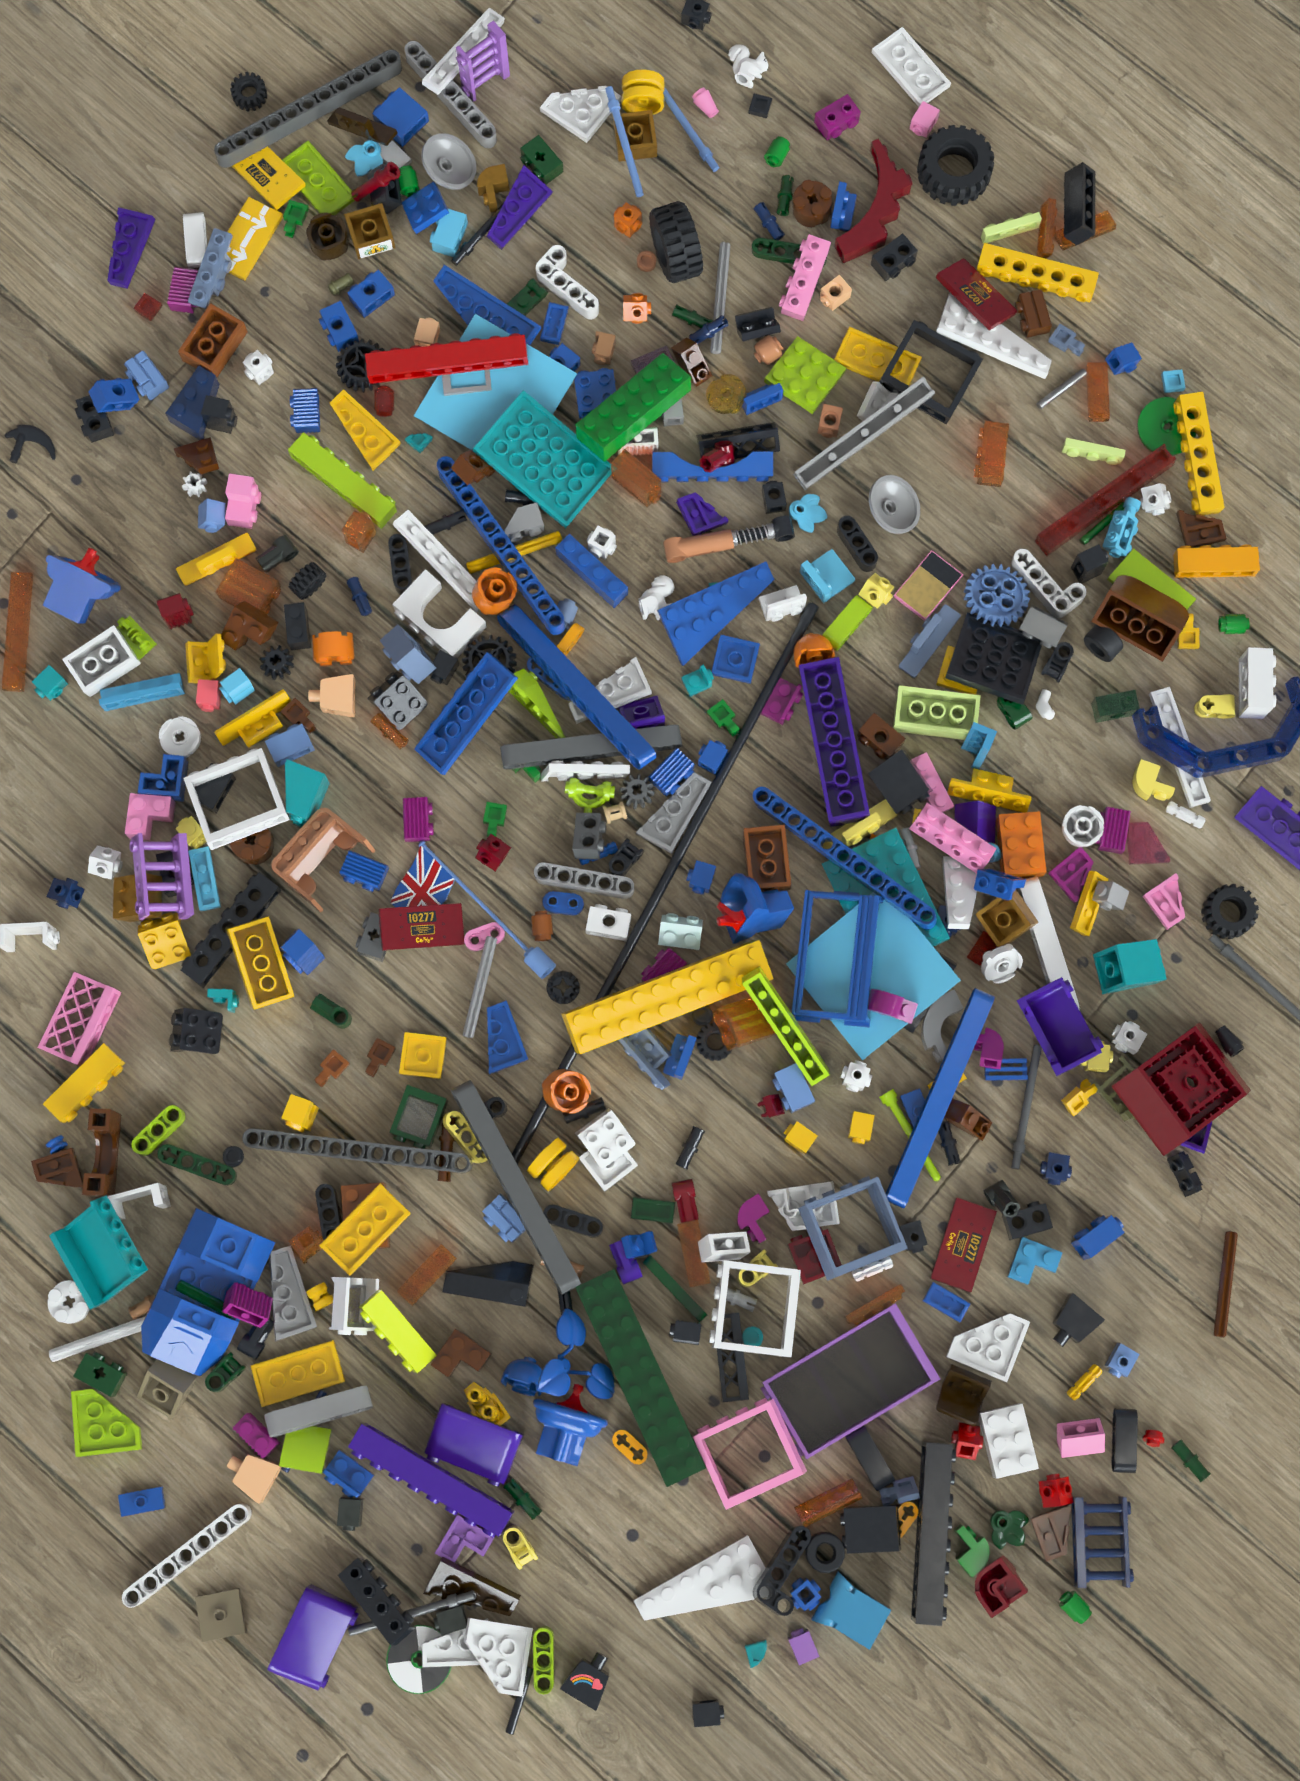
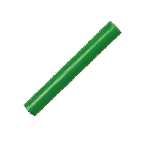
M1125 501L1079 539L1083 545L1087 544L1108 526L1115 511H1124L1123 505Z

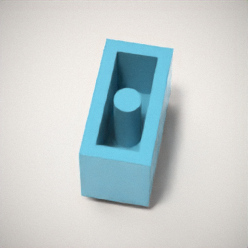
M448 209L449 213L436 221L437 228L436 231L431 233L430 243H432L433 251L454 257L458 252L468 220L467 214Z

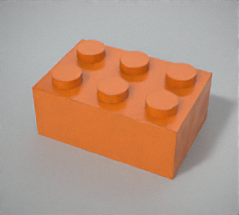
M1040 811L999 814L996 818L998 847L1002 854L1000 859L1001 872L1019 878L1043 877L1047 871Z

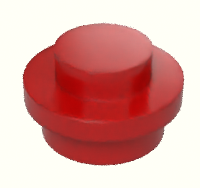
M1146 1430L1142 1438L1143 1441L1147 1442L1148 1446L1159 1447L1165 1440L1163 1433L1157 1430Z

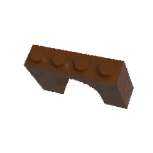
M89 1108L88 1130L94 1133L96 1150L92 1172L84 1173L82 1195L91 1198L115 1195L122 1115L111 1109Z

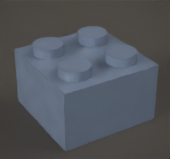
M398 624L380 640L384 646L383 652L390 659L392 658L391 664L397 670L402 669L401 672L409 681L413 679L419 684L436 669L421 645Z

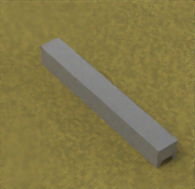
M923 376L795 471L794 477L804 491L934 396L935 391L931 389Z

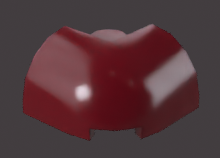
M1004 1556L999 1557L984 1567L978 1573L975 1580V1594L991 1618L1028 1593L1027 1587L1016 1573V1568Z

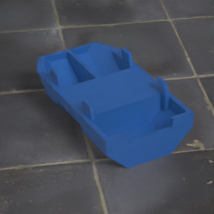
M195 1208L142 1323V1352L197 1376L203 1375L219 1362L232 1340L240 1319L235 1317L228 1318L176 1291V1285L180 1280H183L223 1302L227 1290L236 1282L254 1290L275 1242Z

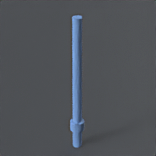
M609 86L605 88L609 101L607 103L608 108L615 121L636 197H642L644 193L620 114V103L615 97L613 87Z
M664 87V101L699 150L702 160L707 162L713 172H716L720 167L712 157L713 153L709 147H705Z

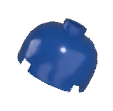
M530 1357L511 1361L503 1372L501 1383L505 1387L508 1383L513 1386L512 1391L523 1395L535 1396V1393H538V1396H541L542 1392L537 1391V1385L542 1368L536 1364L537 1361Z

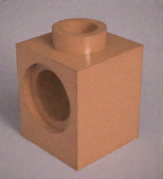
M823 404L817 433L826 438L837 437L843 408ZM832 420L835 424L828 425L825 421Z

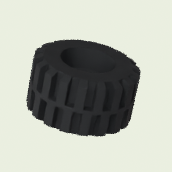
M1226 884L1209 894L1203 902L1204 908L1201 909V914H1204L1202 921L1208 924L1205 926L1206 929L1209 930L1211 928L1213 930L1211 934H1219L1221 939L1226 937L1233 939L1242 936L1254 926L1255 920L1258 918L1256 911L1259 910V907L1254 904L1257 900L1255 897H1250L1251 892L1249 890L1245 892V887L1241 885L1236 887V884H1231L1230 886ZM1229 901L1238 907L1240 912L1238 922H1229L1222 917L1220 913L1221 902Z

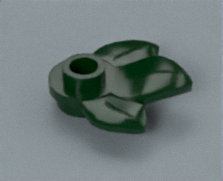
M1003 1510L994 1512L990 1518V1525L993 1529L991 1535L993 1544L1000 1550L1004 1548L1007 1542L1014 1546L1023 1545L1025 1534L1022 1527L1029 1522V1518L1018 1510H1013L1009 1513ZM1004 1518L1003 1525H999V1521Z

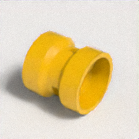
M325 1282L316 1285L306 1292L308 1297L314 1302L313 1307L315 1311H319L333 1303V1296L327 1292L328 1287Z

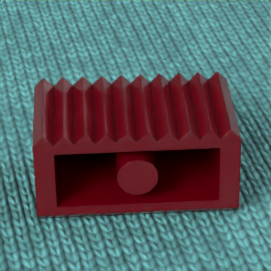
M180 593L156 601L161 617L169 629H176V627L184 626L188 622L192 623L191 616L194 615V612L187 598H182Z

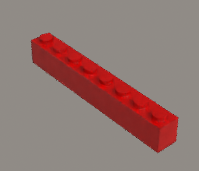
M518 333L511 334L508 337L492 336L489 339L483 340L473 338L466 342L451 341L449 344L433 343L430 346L424 347L414 345L407 349L392 348L390 351L373 350L365 354L367 377L370 384L529 365L525 334L521 335Z

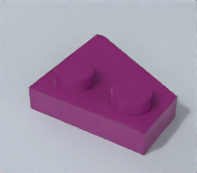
M1079 847L1048 874L1069 899L1076 903L1094 861L1082 847Z

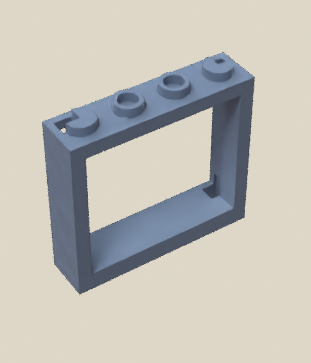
M869 1176L858 1180L859 1184L855 1186L852 1183L841 1186V1191L837 1193L834 1192V1189L822 1194L823 1198L817 1200L816 1197H812L804 1201V1206L798 1208L827 1281L908 1249L879 1177L871 1180ZM867 1189L890 1246L835 1267L813 1209Z

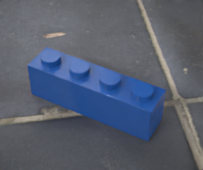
M568 534L555 547L556 556L613 608L628 595V587L571 534Z

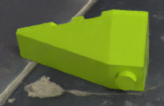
M524 668L513 673L518 679L508 692L556 739L566 738L537 682L539 680L532 671L527 672Z

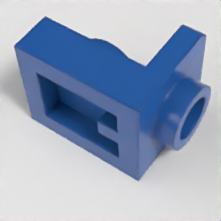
M652 1231L640 1235H627L621 1238L626 1259L642 1258L657 1252Z

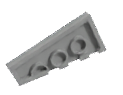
M693 773L667 799L662 807L639 828L636 835L672 854L712 782Z
M291 1245L272 1251L269 1260L275 1341L314 1329L317 1325Z

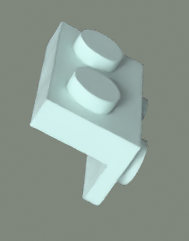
M673 913L662 915L658 945L699 950L703 920L696 916L678 917L677 914Z

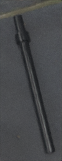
M503 204L468 242L462 244L460 251L451 260L454 265L457 266L465 256H469L472 253L473 247L491 229Z

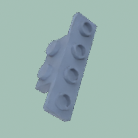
M216 228L213 229L188 299L189 304L207 309L211 296H219L220 291H223L226 273L230 272L232 266L231 259L227 255L233 237L231 233Z
M945 604L938 614L935 613L932 618L928 617L922 625L923 631L920 634L916 633L911 639V649L899 664V669L915 678L961 615Z
M649 1028L617 1040L624 1046V1051L638 1062L637 1066L640 1070L646 1072L651 1077V1082L655 1087L663 1090L671 1085L658 1070V1067L672 1054Z

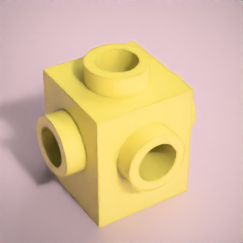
M874 573L866 581L858 595L864 598L868 604L878 609L883 603L885 605L889 603L893 597L891 592L894 586L886 578Z

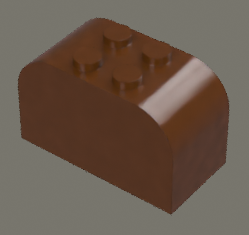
M1121 575L1116 578L1091 622L1100 627L1112 629L1121 639L1163 662L1186 625L1189 613L1178 601L1134 577Z

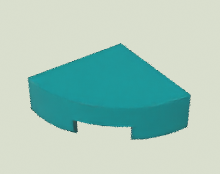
M426 433L410 434L404 440L418 453H421L433 440V437Z
M766 1640L745 1645L750 1668L757 1666L764 1658L767 1650Z

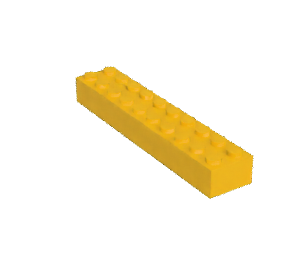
M751 940L561 1013L575 1053L583 1054L745 991L742 977L759 966L769 981L774 978L760 940Z

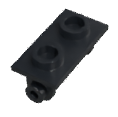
M1182 1151L1167 1158L1170 1169L1174 1173L1185 1197L1203 1190L1201 1187L1203 1184L1196 1171L1191 1174L1188 1171L1194 1168L1188 1154Z

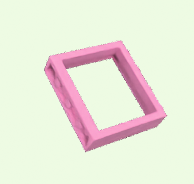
M766 1398L754 1403L756 1407L748 1410L746 1406L736 1411L737 1416L730 1419L728 1415L716 1420L717 1425L710 1428L709 1424L697 1429L698 1434L693 1436L726 1510L807 1472L774 1399L769 1401ZM767 1410L793 1468L730 1496L704 1439Z

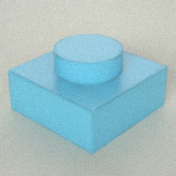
M1182 369L1162 372L1164 393L1185 390Z

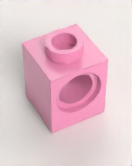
M923 101L911 120L910 130L918 136L927 138L938 120L940 110Z

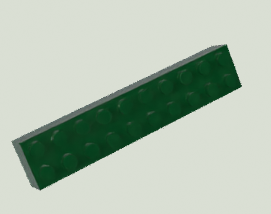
M615 1270L608 1271L575 1287L666 1487L706 1469Z

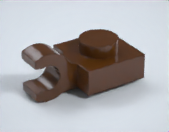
M296 698L280 711L293 725L303 724L310 734L316 729L314 724L307 718L310 714L309 710Z
M377 1038L367 1055L371 1062L365 1071L366 1074L374 1078L380 1064L385 1067L387 1066L396 1047Z

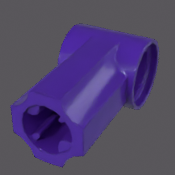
M622 1240L609 1245L623 1285L643 1277L637 1260L634 1258L626 1259Z

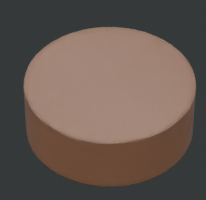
M651 251L639 253L637 256L638 268L644 272L652 271L656 267L655 254Z

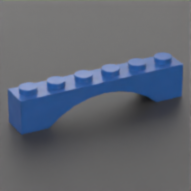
M652 452V479H656V482H668V479H676V482H689V479H697V482H708L709 479H717V482H728L732 478H737V482H748L749 478H757V482H768L769 478L773 477V452H752L741 461L729 466L719 467L710 473L705 472L700 466L684 461L673 452Z

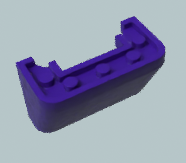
M1062 977L1016 1000L1057 1077L1101 1054V1048L1104 1047L1099 1036L1094 1038L1070 993L1074 990L1069 980L1064 981Z
M441 1403L424 1453L427 1454L426 1459L436 1463H439V1460L445 1461L488 1478L487 1483L499 1487L500 1483H506L524 1434L508 1430L506 1427L481 1419L460 1409L457 1410L446 1403Z
M312 1584L307 1586L267 1670L317 1691L321 1687L325 1688L330 1678L327 1675L330 1663L349 1625L354 1626L359 1616V1613L356 1612L358 1606Z

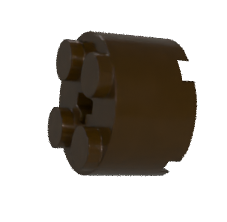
M320 213L310 220L306 234L312 252L320 260L336 259L347 252L349 239L345 224L340 217L331 215V213Z

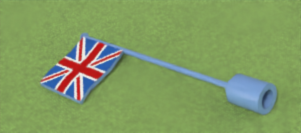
M420 841L418 844L420 849L411 868L397 886L391 904L395 908L444 904L456 881L526 951L524 962L541 979L548 976L556 964L539 947L528 948L425 845V841Z

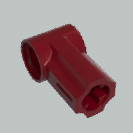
M717 442L715 449L703 455L699 460L700 467L705 472L710 473L721 466L734 464L733 442Z
M693 1179L672 1182L674 1199L677 1201L681 1223L699 1220Z

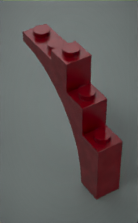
M879 138L872 141L870 153L874 160L878 177L876 197L862 220L850 231L836 238L834 248L842 263H846L885 245L888 233L884 225L898 219L900 206L896 199L910 194L911 185L913 184L910 175L906 174L903 168L897 170L894 161H890L887 148L884 144H881Z

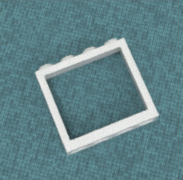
M262 748L251 749L247 754L231 757L221 764H212L208 769L192 772L184 778L203 834L211 850L290 820ZM260 762L277 808L211 833L195 786Z
M723 1260L722 1264L718 1265L716 1274L720 1281L719 1286H715L714 1291L717 1307L713 1308L711 1321H715L714 1330H710L709 1343H712V1348L791 1357L801 1270ZM730 1268L789 1276L781 1349L721 1342Z

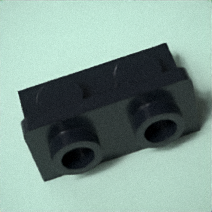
M773 307L735 316L737 334L742 341L781 332L780 324L775 319Z

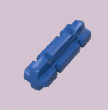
M615 842L604 846V851L600 852V859L607 857L608 854L612 855L617 852L618 847ZM579 859L581 865L588 864L589 861H591V860H592V862H593V861H596V860H599V859Z

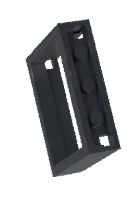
M914 320L879 383L890 393L901 394L910 387L890 376L913 333L971 365L972 368L949 408L931 398L917 408L940 422L947 424L983 358L978 353L963 348L959 342L951 341L928 328L925 323Z

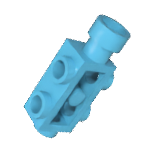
M1127 497L1123 505L1124 511L1114 512L1102 546L1112 557L1120 558V556H1126L1132 549L1130 543L1138 531L1137 523L1139 520L1134 517L1141 505L1138 499Z

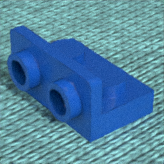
M839 182L830 228L850 231L857 195L846 191L847 183Z
M780 383L765 385L740 396L739 402L746 416L781 401L783 398V388Z
M978 869L974 890L1004 900H1011L1013 891L1016 888H1024L1026 879L994 869Z
M676 1034L670 1050L672 1055L667 1059L663 1069L664 1074L682 1080L697 1040L696 1037Z
M341 1450L336 1453L322 1472L326 1475L324 1477L325 1480L334 1486L336 1483L343 1487L342 1492L350 1498H353V1496L356 1498L360 1497L375 1476Z

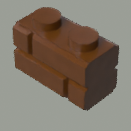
M1042 290L1019 294L1017 302H1015V308L1018 310L1017 314L1020 313L1021 331H1025L1027 338L1048 334L1052 324Z

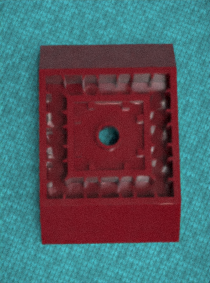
M1200 1022L1112 1085L1117 1095L1163 1156L1191 1138L1251 1091ZM1187 1078H1191L1194 1081V1087L1188 1085Z

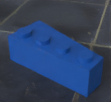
M300 929L295 930L279 946L284 952L283 956L300 974L304 972L309 975L325 959L317 946Z

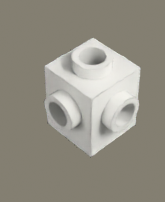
M256 350L245 357L243 361L244 373L250 380L253 379L260 385L274 374L271 366L273 362L267 354L264 353L262 355Z
M1159 483L1141 488L1143 498L1140 499L1142 509L1147 513H1152L1153 516L1164 514V510L1170 509L1171 495L1169 491H1166L1164 484Z
M597 526L595 531H592L587 538L588 550L596 558L606 559L608 555L614 553L617 547L614 533L600 526Z
M97 845L89 856L88 873L112 880L115 874L119 873L122 868L123 862L120 861L121 852Z
M1125 1021L1121 1026L1117 1024L1111 1034L1114 1036L1112 1043L1116 1044L1115 1048L1124 1053L1128 1051L1134 1055L1141 1047L1147 1033L1141 1031L1140 1026L1136 1023Z
M855 1060L854 1063L850 1062L848 1067L844 1066L840 1077L844 1079L842 1085H845L847 1090L853 1092L863 1091L865 1086L869 1087L872 1075L869 1074L870 1068H867V1064ZM854 1072L860 1073L861 1078H854Z

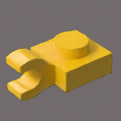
M1189 614V619L1177 638V649L1200 648L1199 628H1193V614Z
M1084 1079L1080 1084V1088L1076 1086L1061 1101L1067 1111L1072 1116H1075L1089 1104L1087 1099L1095 1094L1098 1089L1094 1083L1091 1085L1088 1079Z

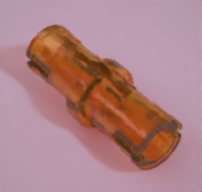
M377 713L372 718L371 723L400 750L407 745L409 740L396 729V725L388 722L380 713Z

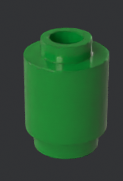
M778 136L771 142L764 155V159L769 166L780 167L790 150V143L787 139Z
M407 165L399 168L400 177L398 179L401 194L410 197L418 192L420 187L416 171L412 166Z
M1224 614V616H1219V632H1224V634H1245L1246 630H1249L1250 621L1249 618H1246L1245 614Z
M1066 1591L1059 1599L1061 1601L1059 1606L1074 1622L1077 1621L1079 1624H1082L1092 1614V1611L1089 1609L1090 1606L1076 1591Z

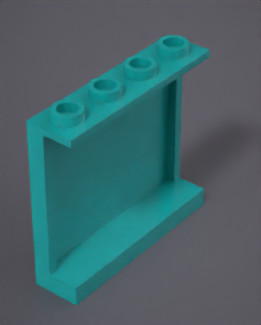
M107 1195L91 1201V1206L66 1227L49 1235L90 1310L108 1302L148 1271L146 1264Z

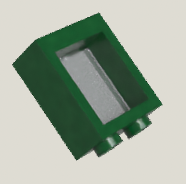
M407 1085L389 1132L394 1135L393 1139L402 1143L409 1140L414 1142V1147L421 1149L431 1148L448 1103L447 1098Z

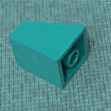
M286 759V812L290 820L293 821V825L302 828L320 808L330 782L324 773Z
M1157 939L1117 944L1093 954L1102 995L1153 985L1167 980Z

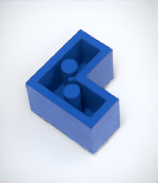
M163 754L161 774L140 772L138 793L169 796L174 801L183 802L186 786L184 778L187 777L188 770L187 759L184 756Z

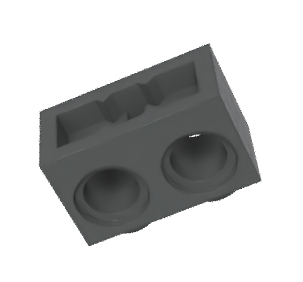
M576 813L572 848L575 859H600V852L604 851L602 833H606V821L602 820L601 813Z

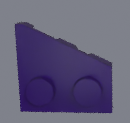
M696 492L678 498L676 501L692 536L728 524V518L722 517L714 511L715 508L711 504L706 503Z

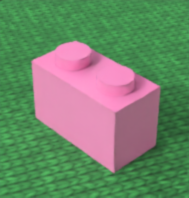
M1100 1418L1057 1424V1444L1062 1458L1105 1452V1433Z

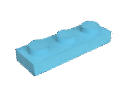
M210 847L189 850L199 910L202 912L221 908Z

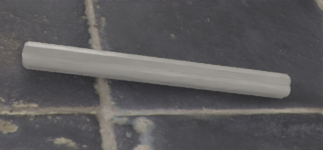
M728 242L720 243L713 321L721 315L724 316L730 256V243ZM723 329L711 338L710 352L712 354L721 353Z

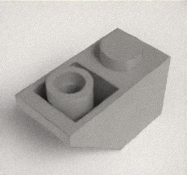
M533 503L517 508L504 530L511 542H517L522 537L529 535L531 537L538 536L544 531V524L538 504Z

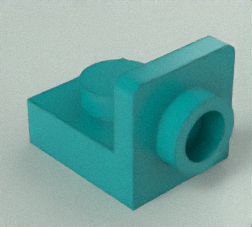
M703 664L700 666V669L681 677V680L691 697L711 688L714 677L709 668L706 669Z
M208 989L207 997L212 999L213 1003H225L228 1000L227 1010L235 1013V1007L238 1008L239 995H236L233 989Z

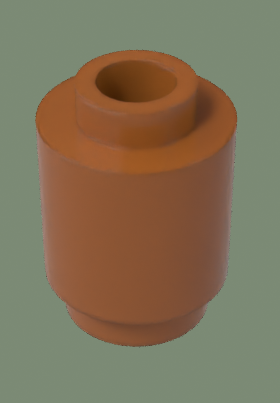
M536 911L535 915L531 916L532 936L535 937V941L551 940V935H553L552 915L547 914V911Z

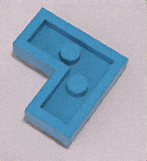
M1021 1237L1007 1277L1028 1285L1035 1266L1056 1273L1062 1252Z

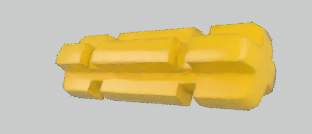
M1093 1364L1088 1369L1089 1372H1085L1074 1384L1075 1386L1067 1391V1395L1072 1400H1077L1081 1396L1080 1393H1084L1095 1381L1094 1378H1098L1103 1371L1098 1365Z

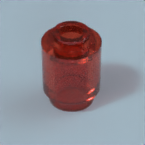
M386 385L379 386L374 390V410L378 416L389 417L394 411V390Z

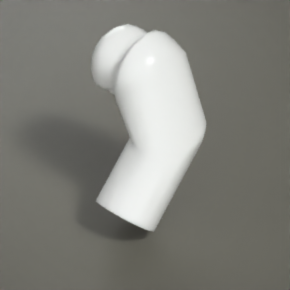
M1042 689L1036 703V709L1041 717L1050 720L1055 715L1054 710L1048 703L1051 692Z

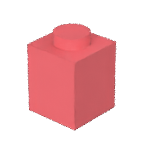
M198 679L196 704L202 711L213 712L214 709L220 710L221 691L219 688L222 685L218 680Z

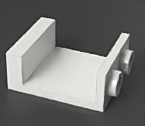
M48 922L0 924V948L6 952H15V935L42 934L43 943L52 950H57V944L60 942L59 931Z
M160 1183L108 1196L120 1220L126 1219L122 1202L152 1194L154 1206L162 1209L171 1207L167 1187Z

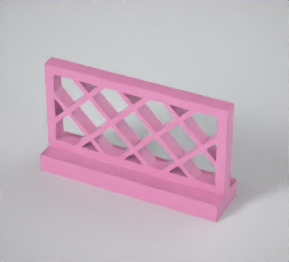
M74 972L37 1048L81 1066L92 1055L121 992ZM79 978L84 981L86 988L76 992L74 986ZM98 987L104 989L101 997L93 999L91 990ZM87 992L90 1002L80 1005L78 996ZM74 998L77 1007L67 1011L65 1006L67 1001ZM92 1005V1015L84 1018L82 1009ZM78 1011L81 1021L71 1024L68 1015ZM65 1017L67 1027L58 1030L56 1026L58 1019ZM83 1025V1034L75 1037L73 1028ZM69 1030L72 1040L62 1043L59 1034ZM56 1036L58 1046L53 1048L46 1047L49 1038ZM73 1044L75 1051L72 1057L66 1056L64 1047Z

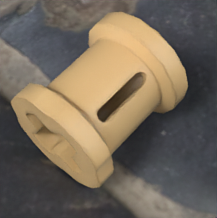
M623 801L610 807L603 806L607 824L620 818L627 819Z

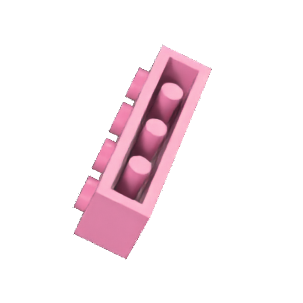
M810 234L807 240H802L799 249L802 252L800 259L796 258L792 268L795 270L794 276H789L786 288L789 289L788 293L782 296L779 304L782 307L781 314L804 321L830 249V241Z
M926 803L909 828L976 874L978 869H984L997 849L929 803Z

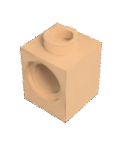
M838 275L821 288L820 300L825 307H829L833 311L851 297L852 288ZM831 292H836V293H838L839 295H838V296H832L830 293H831Z
M419 318L414 337L415 345L424 347L437 343L440 334L439 322L433 318Z

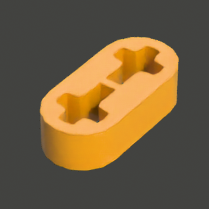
M574 623L559 642L557 648L567 656L582 636L585 628Z
M621 1429L614 1433L612 1438L613 1444L625 1457L638 1465L646 1461L648 1455L646 1448L628 1431ZM618 1434L621 1436L626 1434V1441L630 1446L626 1447L623 1443L618 1445L616 1443L618 1441L616 1436ZM631 1447H634L637 1451L639 1449L643 1450L642 1460L639 1458L634 1460L632 1458L634 1453L630 1450Z
M910 1501L901 1503L898 1507L899 1520L902 1521L900 1525V1538L904 1536L918 1516L917 1506ZM911 1505L914 1514L912 1516L907 1515L903 1520L902 1516L905 1513L902 1510L903 1507H910Z

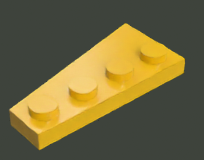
M344 389L330 402L333 411L372 471L401 445L400 441Z

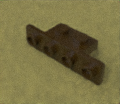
M340 107L327 120L331 126L388 146L398 133L392 127Z

